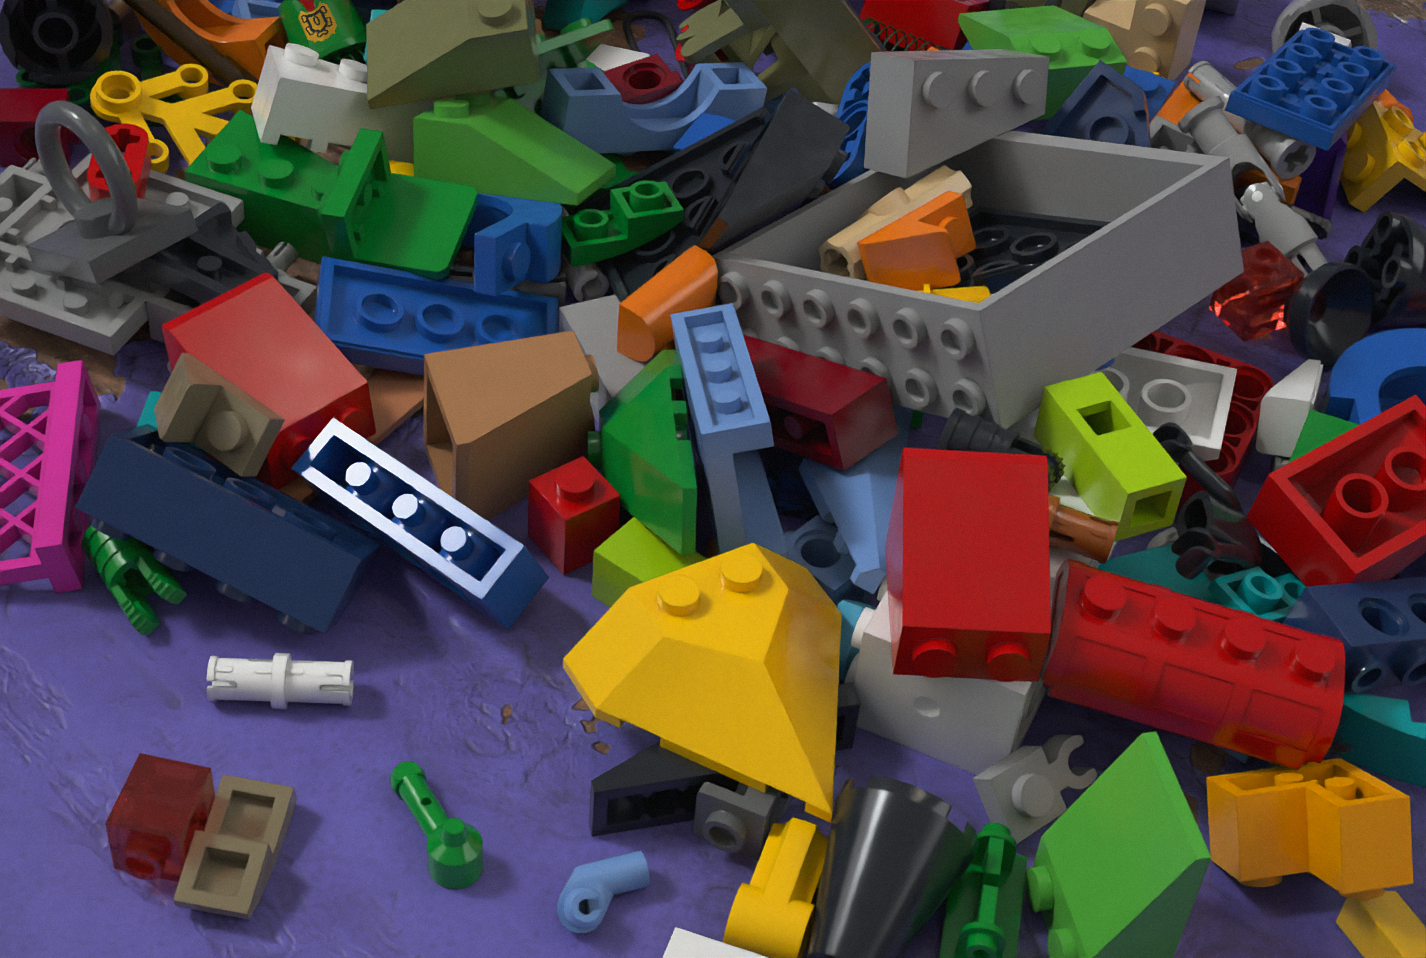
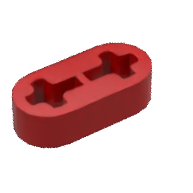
M127 123L106 127V131L112 137L120 152H125L123 157L130 170L137 197L144 199L152 164L148 133L137 125ZM91 155L87 171L90 200L93 202L111 197L105 177L97 161Z

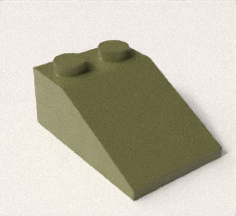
M404 0L366 24L367 99L370 109L540 82L533 0Z

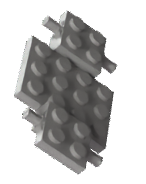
M92 153L71 171L89 199L87 171ZM31 158L22 168L10 165L0 174L1 316L114 356L147 320L149 322L151 338L165 343L161 325L202 305V303L142 274L141 262L99 284L35 268L26 245L75 220L53 191L44 173L40 159L36 162V158ZM150 169L144 199L190 208L194 219L221 202L231 210L232 224L235 228L245 219L243 200ZM279 242L266 258L278 272V282L309 316L316 307L317 286L291 278L285 273L296 262L298 254L289 243L285 247L284 242ZM256 248V251L264 256L263 250ZM168 362V363H167V369H168V371H169L170 374H171V373H172V370H171L170 362Z

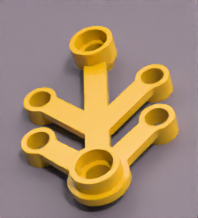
M184 64L175 72L144 81H139L133 74L125 71H110L98 78L91 90L90 102L93 111L104 120L120 124H133L143 128L148 133L151 156L159 157L151 159V170L164 174L169 168L168 146L163 141L154 139L144 119L163 124L189 167L206 148L199 136L214 139L229 122L212 115L229 110L233 114L242 110L251 116L253 115L251 106L257 84L250 80L241 79L232 82L228 88L208 93V72L198 64ZM187 81H196L197 83H187ZM176 93L185 99L173 104L158 100ZM238 97H248L250 99H240ZM287 136L288 138L301 144V138Z

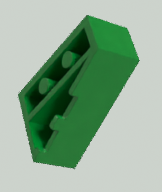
M239 110L184 171L185 181L243 200L245 219L236 227V230L238 232L247 231L257 246L273 250L279 242H284L285 247L289 243L295 248L298 258L321 264L322 257L332 258L325 229L320 228L318 224V208L322 196L325 193H331L338 177V166L313 151H309L306 147L285 135L280 134L277 145L261 143L254 117Z

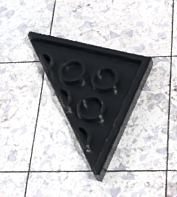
M761 107L574 208L576 213L586 209L610 210V189L630 187L639 181H666L684 209V220L666 233L634 250L599 261L620 303L686 250L695 245L748 148L771 117L766 107Z
M978 207L968 214L976 248L956 260L961 282L953 286L937 289L985 286L988 287L990 295L995 294L1111 222Z

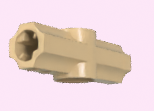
M943 165L915 182L906 190H903L902 187L896 188L864 211L858 217V221L826 240L818 248L821 258L820 269L822 272L859 280L866 279L857 245L858 241L946 191L963 194L968 210L973 205L971 200L972 185L961 170L954 171Z

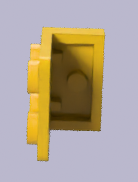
M1376 100L1347 130V147L1340 175V181L1349 204L1363 213L1403 178H1406L1426 192V131L1422 133L1415 128L1410 118L1398 107L1391 106L1387 109Z

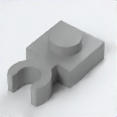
M1057 734L1049 738L1043 748L1042 746L1023 745L974 777L973 781L990 823H999L1008 827L1011 831V836L1018 844L1064 813L1067 808L1060 791L1065 788L1084 789L1092 784L1097 777L1095 768H1069L1068 759L1070 753L1084 743L1082 735Z

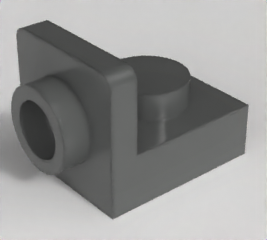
M704 782L697 793L693 832L697 837L707 840L711 845L722 851L737 852L759 861L773 823H780L793 796L771 786L763 793L739 782L735 793L710 782Z

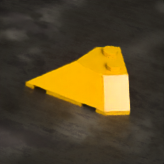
M753 542L629 587L563 658V669L596 718L618 728L625 721L660 737V747L760 792L765 793L768 787L771 786L806 802L805 812L831 823L842 613L806 567Z

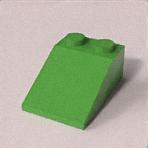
M1057 6L959 14L958 24L973 50L1007 49L1050 57L1045 114L1033 120L1051 119L1100 60L1124 75L1127 60L1107 28Z
M491 90L455 95L447 99L436 100L433 107L413 118L414 177L470 185L477 190V193L577 206L616 176V165L512 98L491 96Z
M1157 732L1142 733L1041 836L1033 867H1028L1025 873V889L1031 909L1034 912H1041L1049 932V958H1173L1212 857Z

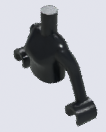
M1171 422L1165 423L1155 430L1153 436L1174 462H1178L1208 492L1199 491L1194 493L1179 511L1177 517V534L1179 538L1171 544L1172 552L1180 556L1175 563L1177 572L1189 580L1196 578L1205 569L1215 575H1229L1259 566L1267 575L1273 578L1291 573V568L1278 553L1260 542L1258 532L1246 517L1247 515L1244 514L1234 491L1194 452L1193 443L1187 433L1176 423Z

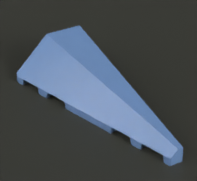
M892 404L898 435L847 470L842 471L806 457L803 458L798 468L822 520L830 523L835 521L839 529L833 541L837 551L847 556L851 554L856 564L850 577L852 583L871 594L875 593L887 574L885 544L902 449L907 448L913 409Z

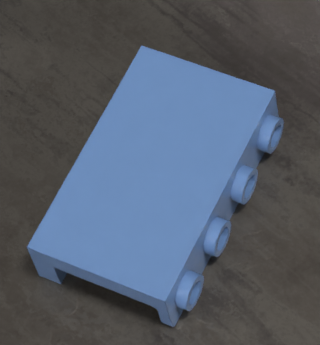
M730 303L670 314L676 352L682 369V390L684 401H686L691 446L718 555L754 542L789 559L786 540L758 449L774 446L771 422L734 305Z

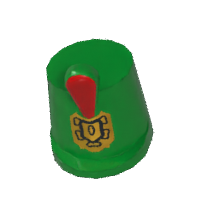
M285 0L278 7L289 43L302 45L316 51L319 54L318 59L330 61L334 55L340 57L344 52L351 54V51L354 49L361 51V48L366 45V25L351 0ZM355 51L352 56L359 62L360 53ZM344 55L342 59H350V56ZM335 58L332 60V63L339 65V59Z

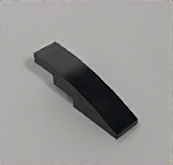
M853 682L838 685L835 751L853 748L861 705ZM660 742L591 780L589 811L591 836L692 821L695 817L697 793L704 782H710L733 792L737 790L739 782L660 747Z

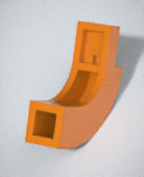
M157 0L225 57L227 55L258 80L260 79L269 45L285 49L286 44L289 43L280 16L244 19L221 11L208 0ZM134 10L148 35L158 46L162 47V51L180 66L184 64H198L204 67ZM206 69L208 72V82H211L219 86H223L215 78H213L211 76L212 73L208 69Z

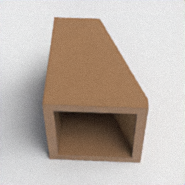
M574 331L424 354L423 445L437 486L487 521L527 498L529 480L586 455L587 431H595V419L590 404V395L599 389V375L594 357L591 354L584 355Z

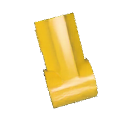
M793 817L788 822L782 824L773 823L750 884L742 882L737 891L727 920L723 943L768 958L803 957L813 923L816 907L813 903L820 886L828 838L819 831L816 824Z

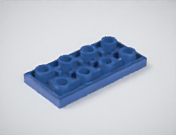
M1302 29L1230 93L1225 111L1328 151L1391 84L1397 66L1385 61L1384 54L1376 49L1366 46H1357L1353 49L1334 42L1335 36L1323 29Z

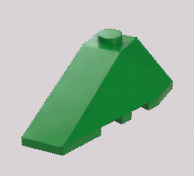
M662 350L599 410V431H587L586 455L587 460L595 469H598V472L621 495L620 505L680 554H695L697 484L691 440H687L686 401H676V389H682V369L676 350Z

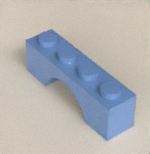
M744 62L696 64L687 79L666 97L651 103L631 104L622 101L621 94L599 67L548 69L540 117L598 154L614 153L629 156L637 151L656 150L674 153L673 146L702 112L737 121L763 107L767 87Z

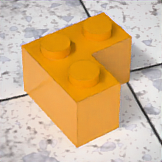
M1342 758L1322 760L1320 764L1308 762L1307 765H1302L1299 770L1280 766L1206 777L1211 861L1236 878L1239 883L1252 887H1268L1281 883L1283 875L1308 872L1336 889L1341 896L1359 900L1378 898L1385 893L1384 888L1413 884L1410 796Z

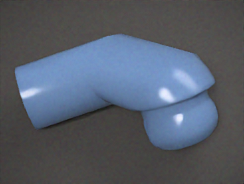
M638 850L575 867L557 901V915L561 924L574 933H588L596 929L602 922L614 895L648 887L650 885V876L642 851Z

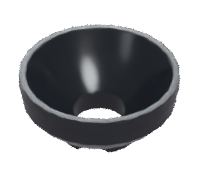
M1329 262L1323 264L1305 278L1299 280L1295 291L1287 296L1283 316L1287 320L1290 341L1295 352L1305 360H1320L1323 367H1334L1338 358L1346 349L1365 338L1372 321L1375 305L1374 285L1365 269L1351 263Z

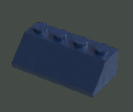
M150 424L110 434L75 508L93 516L91 525L101 533L121 541H129L132 536L154 547L153 557L164 565L182 572H191L194 567L217 579L214 587L222 594L247 604H251L255 598L277 609L276 619L295 631L312 635L315 629L325 634L338 623L384 543L252 476L241 477L213 456L185 442H164L159 438L158 429Z

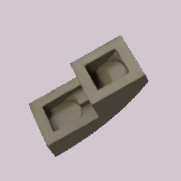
M222 774L205 830H195L173 898L175 906L250 920L274 869L297 802L294 787Z

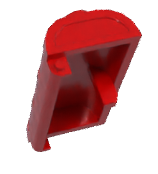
M1067 558L1063 561L1056 573L1050 614L1051 635L1044 657L1041 676L1043 687L1048 688V696L1295 770H1299L1302 765H1307L1309 761L1319 764L1322 762L1332 744L1343 707L1345 649L1340 639L1324 634L1319 635L1256 616L1254 613L1240 609L1235 610L1171 591L1170 588L1160 585L1148 584L1104 571Z

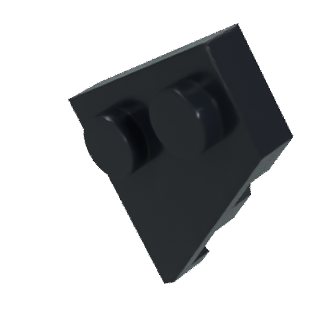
M221 202L195 218L199 231L141 261L142 274L202 304L265 272L274 276L278 281V272L266 256H262L256 251V243L247 231L238 232L232 224L231 210Z

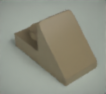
M181 353L154 408L159 438L164 442H193L241 477L257 476L285 421L284 418L190 353Z

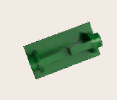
M989 823L982 827L981 832L977 833L979 847L973 862L947 896L939 958H1016L1028 857L1016 854L1017 843L1011 836V831L1008 827L999 823Z

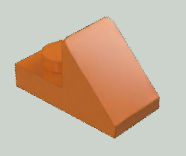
M946 191L857 242L867 281L914 291L924 290L923 284H930L931 290L953 286L961 282L956 260L976 248L964 195L952 191Z

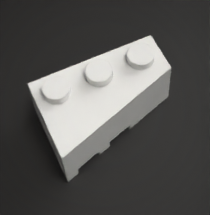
M288 43L285 49L269 45L251 106L261 143L277 145L281 134L308 139L306 148L309 151L326 153L328 144L351 149L360 128L383 131L389 161L395 160L414 164L413 118L433 107L434 99L370 109L367 99V65L349 59H342L340 65L318 59L319 54L316 51L298 44Z

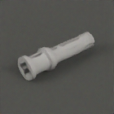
M1200 61L1188 70L1189 73L1201 82L1197 83L1191 77L1185 76V88L1202 101L1219 96L1224 102L1222 111L1229 122L1240 134L1248 136L1260 155L1271 163V169L1276 176L1283 180L1293 179L1303 173L1312 163L1316 154V146L1225 111L1230 93L1237 87L1219 73L1211 63Z

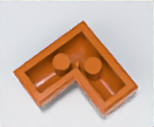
M696 245L689 248L619 304L617 352L640 362L648 361L651 357L655 358L662 350H676L670 314L715 306L718 269L715 259L707 251Z

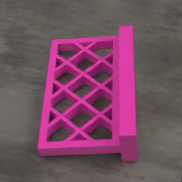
M83 360L57 364L54 382L0 390V431L5 428L15 434L0 446V474L9 479L0 487V525L3 526L0 529V554L20 538L31 544L30 557L0 561V586L49 578L55 593L83 589L86 555L82 550L81 541L84 533L89 528L90 515L75 508L95 467L101 403ZM49 405L45 412L28 425L17 419L30 408ZM32 445L43 451L39 457L22 470L11 464L13 460ZM26 491L37 496V500L16 517L3 510Z

